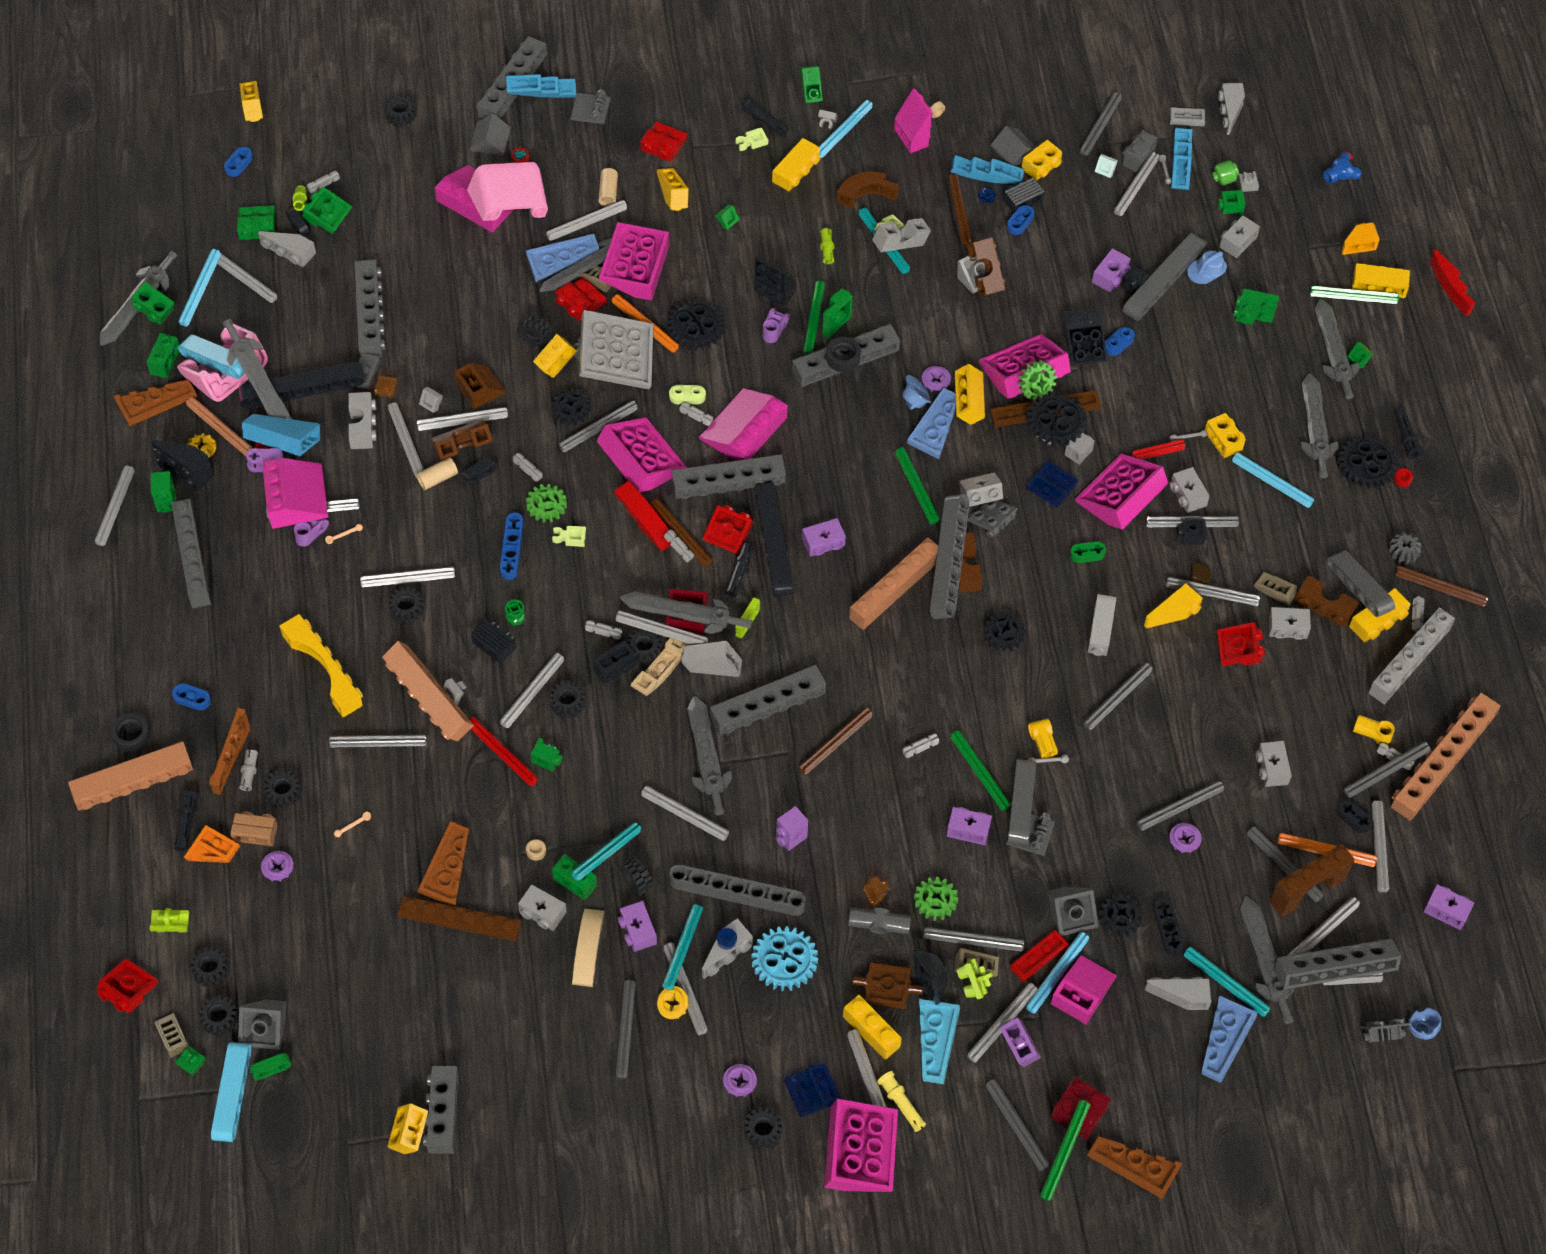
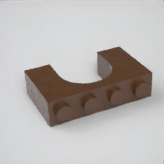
M1343 844L1337 846L1278 881L1270 904L1281 918L1298 909L1304 895L1320 882L1324 881L1327 887L1331 889L1345 881L1355 860Z

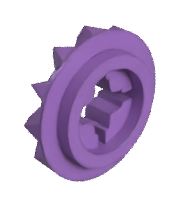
M932 366L927 368L922 374V383L931 392L933 390L940 392V390L946 389L950 385L951 375L943 367ZM933 378H935V379L940 378L939 382H938V381H934V382H933Z
M1188 823L1174 826L1169 835L1170 843L1174 846V850L1177 849L1181 853H1191L1197 850L1202 840L1199 830ZM1182 834L1185 835L1186 838H1190L1188 840V844L1185 843L1184 840H1181Z
M274 851L264 857L261 863V870L265 878L281 882L282 879L288 878L289 874L293 872L294 863L291 856L286 852ZM273 862L277 865L281 864L282 871L275 869Z
M737 1064L731 1066L725 1072L723 1083L728 1093L736 1097H745L753 1092L757 1084V1077L749 1066ZM742 1074L743 1081L746 1083H742L738 1088L737 1082L734 1080H738Z

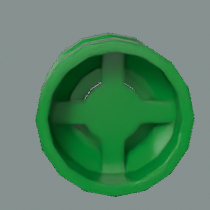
M515 599L507 602L505 605L507 622L515 626L522 624L525 620L523 603Z

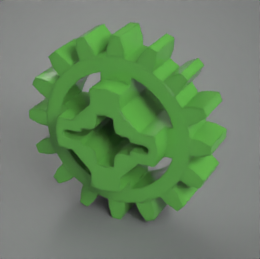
M1042 360L1039 363L1033 361L1032 366L1027 364V370L1022 369L1024 374L1018 377L1022 380L1018 385L1022 387L1020 392L1024 396L1035 401L1038 397L1042 398L1043 395H1048V391L1053 392L1051 387L1056 385L1053 380L1057 376L1053 374L1055 369L1050 364Z
M540 484V489L534 487V493L529 492V498H526L527 511L530 512V516L535 515L536 521L542 518L544 523L546 519L553 522V517L560 519L559 513L564 514V509L567 508L566 495H563V490L558 491L557 486L551 488L550 484L547 487Z
M936 877L935 881L928 878V883L922 881L921 887L916 888V894H914V900H916L915 907H920L919 914L926 913V919L931 915L933 916V921H936L937 916L944 920L945 914L950 917L951 910H956L958 897L955 896H957V890H952V883L946 884L947 879L940 882L939 877ZM924 894H925V897H926V901H925V902L923 901V895H924ZM947 896H949V903L946 900Z

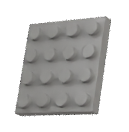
M584 310L581 323L579 376L650 389L652 379L653 324Z

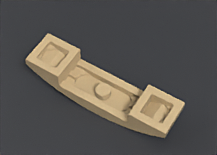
M670 638L665 644V649L645 672L642 671L631 683V687L646 696L652 693L665 681L681 661L684 646L691 644Z
M584 909L577 942L572 985L593 987L595 964L605 911Z

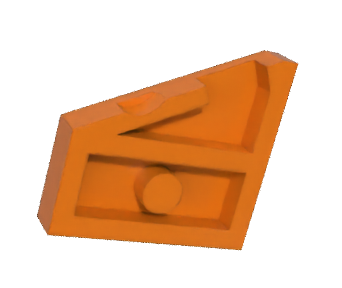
M205 825L184 858L187 861L229 863L240 845Z

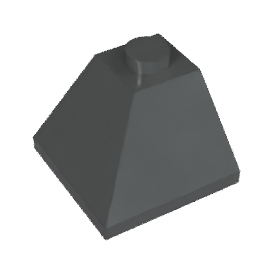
M1066 886L1048 891L1050 910L1057 931L1061 936L1099 927L1092 888Z
M262 1000L240 1005L238 1043L251 1044V1047L279 1050L286 1021V1001Z

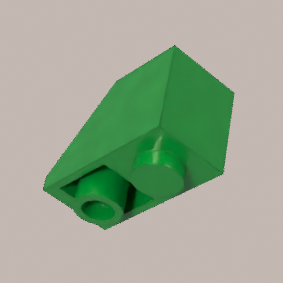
M819 66L799 67L805 103L823 101Z

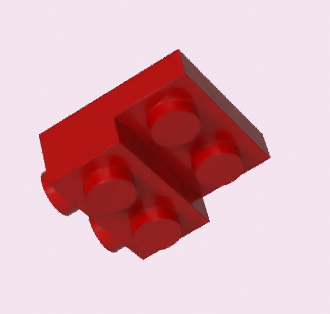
M656 121L652 129H648L643 136L641 150L672 162L686 141L687 133Z
M584 277L573 284L568 282L556 291V302L563 306L571 317H575L578 321L582 320L584 310L594 312L607 303L606 297Z
M717 505L702 540L737 555L744 539H747L754 522L750 519L751 516L744 512L738 514L733 512L734 509L727 505L723 507Z
M1255 622L1217 630L1222 666L1242 663L1243 666L1262 662V657L1265 656L1264 646L1260 645V640H1263L1261 628L1258 629Z
M125 958L98 981L97 993L103 1001L109 1000L114 1003L118 1011L131 1013L143 1002V996L157 985L158 979Z

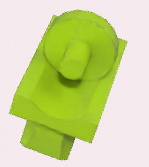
M171 908L152 910L150 931L188 932L189 910H171Z
M975 958L970 959L965 965L957 969L961 980L969 977L971 984L964 987L967 998L976 997L981 999L984 997L983 995L988 993L986 987L991 985L989 978L994 976L992 971L986 972L984 965L978 967Z

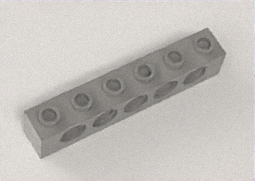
M1439 607L1375 679L1369 694L1385 705L1450 631L1455 618Z

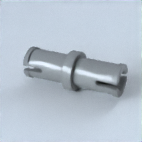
M249 750L245 751L244 765L240 770L242 776L239 789L247 791V787L248 791L252 790L253 778L257 772L255 766L258 752L255 750H250V753Z

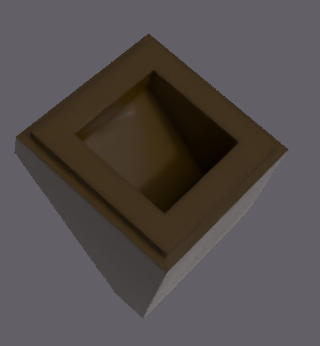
M1193 562L1191 581L1210 585V568Z

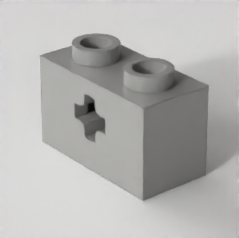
M1242 216L1239 220H1235L1228 231L1225 230L1222 233L1220 248L1238 258L1257 238L1260 226Z
M1193 467L1172 475L1170 488L1173 493H1176L1180 506L1184 507L1187 513L1207 506L1210 496Z
M995 472L959 481L960 493L968 496L969 507L1003 499L1002 482Z
M1271 607L1268 616L1269 637L1279 639L1286 637L1298 640L1308 638L1311 630L1310 609Z
M1284 741L1260 743L1259 749L1256 751V761L1260 762L1259 774L1260 779L1264 780L1265 787L1288 785L1292 775Z
M533 885L530 886L518 903L519 912L524 918L528 920L533 919L543 929L549 928L552 931L555 930L567 913L564 902Z

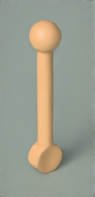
M357 524L354 528L337 534L333 537L327 536L325 538L326 543L331 544L335 539H338L356 530L361 531L363 529V526L361 524Z
M364 812L363 817L357 819L356 821L352 822L351 824L347 825L341 830H335L334 836L340 837L343 832L359 824L360 822L364 820H370L371 814L369 812Z

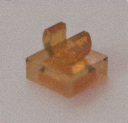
M379 376L375 395L394 397L397 378Z
M878 877L871 878L864 888L872 906L879 904L887 894L886 890H890L887 881L880 883Z

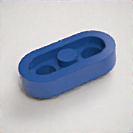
M247 147L236 149L224 164L225 173L231 177L240 175L253 159L251 150Z
M1027 205L1020 206L1008 220V232L1013 235L1022 234L1034 219L1033 208Z
M1128 327L1118 329L1105 341L1106 354L1117 356L1133 343L1134 331Z
M179 684L172 691L176 703L195 710H205L211 703L207 691L187 684Z

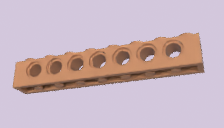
M1480 693L1477 698L1473 697L1467 705L1469 707L1467 711H1461L1457 717L1458 722L1456 724L1452 723L1448 727L1445 738L1441 736L1435 744L1436 749L1434 751L1430 749L1424 758L1426 761L1423 764L1419 763L1414 769V776H1408L1403 783L1404 788L1401 791L1398 789L1391 799L1394 801L1391 808L1411 821L1497 715L1501 706L1483 693Z

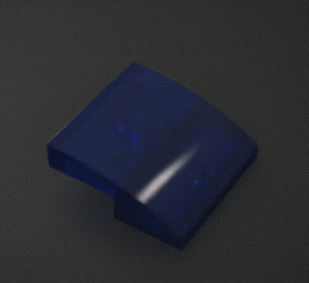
M1047 461L1039 474H1035L1026 489L1058 508L1073 491L1079 480Z
M825 1063L806 1068L805 1072L787 1076L784 1079V1083L800 1117L828 1108L837 1099H841Z

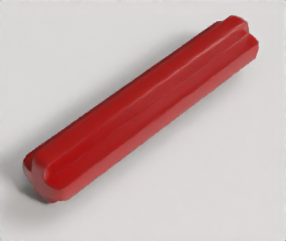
M1180 439L1132 451V457L1143 460L1185 449V443Z

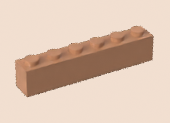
M929 538L925 539L850 607L849 619L862 630L869 626L936 565L938 545Z
M397 641L382 656L386 661L385 666L391 672H395L397 681L409 689L407 691L413 699L419 701L418 706L425 713L428 712L431 716L429 718L430 721L442 729L441 734L447 740L452 739L458 742L474 726L407 644Z
M180 742L72 780L68 784L79 811L90 809L93 805L109 802L119 796L129 795L131 792L139 789H146L155 783L166 782L172 777L185 775L192 771L193 767L184 742Z

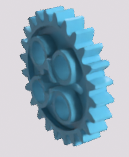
M786 926L785 931L778 927L776 933L770 929L769 936L763 933V940L757 939L758 946L753 947L755 953H752V959L754 960L752 961V967H756L755 974H760L759 980L766 979V986L773 983L774 990L779 985L782 991H784L785 986H788L789 990L792 991L794 984L800 988L801 981L807 984V977L813 978L812 971H816L817 966L815 964H818V958L816 957L818 951L813 950L815 943H809L810 936L803 938L804 932L796 934V928L789 932L788 926ZM780 944L783 948L776 949L774 945ZM798 950L801 951L802 954L795 955L793 952ZM774 962L777 965L774 967H770L767 965V963ZM789 968H793L796 970V972L789 973L786 970Z

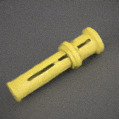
M893 1071L879 1078L878 1084L884 1087L888 1093L887 1097L895 1101L914 1131L921 1130V1126L924 1127L926 1123L904 1094V1087L898 1084L894 1078Z

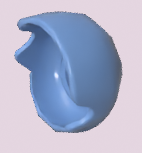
M1428 1007L1422 1012L1416 1010L1408 1020V1023H1412V1025H1408V1029L1416 1038L1432 1039L1440 1031L1441 1016L1437 1011Z

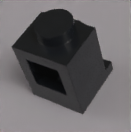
M1134 265L1126 273L1121 289L1133 296L1147 281L1149 274Z
M1201 519V521H1182L1181 526H1178V537H1181L1182 545L1205 543L1207 536L1205 519Z

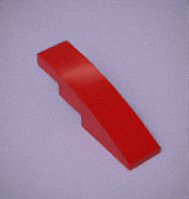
M1434 250L1430 264L1435 276L1452 302L1465 316L1469 315L1473 310L1475 301L1466 294L1468 287L1459 279L1461 272L1439 251Z
M629 481L614 490V495L626 506V511L638 523V528L661 552L671 546V542L664 538L665 533L669 531L668 527Z

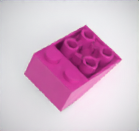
M915 88L912 89L901 107L894 123L895 132L910 153L929 146V138L931 137L930 127L932 126L931 116L933 115L931 107L926 105L923 96Z
M1081 955L1054 992L1051 1005L1087 1025L1117 975Z

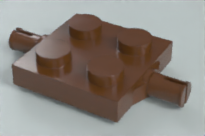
M870 962L866 978L855 976L853 978V985L865 986V1001L873 1005L905 1009L909 994L922 995L923 986L911 985V968Z

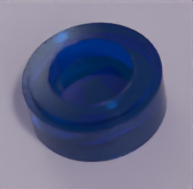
M982 188L979 191L978 198L984 203H993L997 194L992 189Z
M730 928L721 929L717 934L718 946L725 950L735 947L737 943L736 932Z

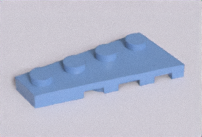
M590 234L526 250V256L535 282L584 259L599 250L595 235Z
M945 388L942 389L908 438L907 444L940 459L956 410V393Z
M1219 996L1202 1075L1220 1083L1222 1082L1253 1025L1257 1012Z

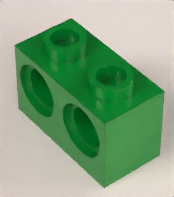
M144 282L131 298V305L136 311L144 313L150 321L156 322L159 325L174 310V302L147 282ZM141 298H147L148 300L142 301ZM156 308H160V309H162L163 311L158 312V311H156L155 309H156Z
M159 334L146 361L151 375L168 378L180 353L177 337Z
M170 471L151 473V494L157 512L166 513L173 511L171 502H176V490Z
M564 854L552 868L553 879L585 901L597 887V877L592 872H589L581 880L576 881L575 878H572L571 874L572 870L580 864Z

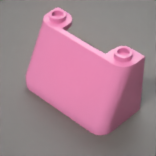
M535 162L481 165L475 170L467 189L483 221L498 219L502 210L531 208L532 216L537 218L545 217L548 211L540 169Z
M233 324L241 339L250 338L260 342L255 333ZM225 328L221 333V340L224 344L222 347L231 349L234 341ZM264 348L263 350L252 349L264 367L268 361ZM186 359L177 366L180 373L210 399L217 402L225 399L248 380L246 374L240 379H235L202 364L198 366L191 359Z

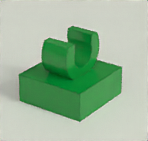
M727 205L715 215L723 229L726 230L740 220L733 205Z
M1358 342L1347 357L1354 363H1358L1359 368H1363L1373 353L1364 344Z
M189 1046L177 1059L176 1064L193 1076L205 1063L206 1058Z

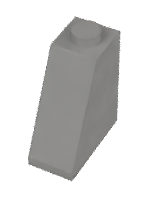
M1097 594L1088 653H1093L1097 656H1107L1117 597Z
M727 641L684 646L681 660L682 664L690 672L733 677L740 676L742 659Z

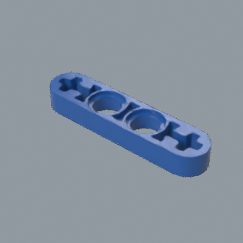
M511 513L506 518L500 563L501 576L506 580L514 579L518 573L523 533V517L519 513ZM514 520H517L516 529H514L512 525ZM516 535L518 539L516 541H509L508 537ZM514 551L516 555L514 557H507L506 553ZM508 563L511 564V570L509 573L506 572L508 569Z

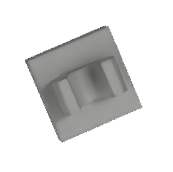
M819 110L820 128H823L825 122H829L828 128L831 130L833 128L832 122L837 123V113Z
M1255 171L1253 173L1244 172L1238 175L1240 190H1243V192L1258 191L1259 184Z
M426 387L422 391L419 405L434 413L438 411L443 395Z
M451 678L445 681L443 689L458 705L461 696L464 695L462 690L466 686L462 681L455 683Z

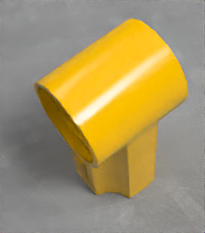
M1359 715L1353 732L1373 738L1379 745L1381 743L1388 745L1392 740L1395 728L1389 721L1378 722Z
M1044 719L1029 723L1030 736L1032 740H1035L1041 758H1052L1058 753L1052 736L1053 731L1050 720Z

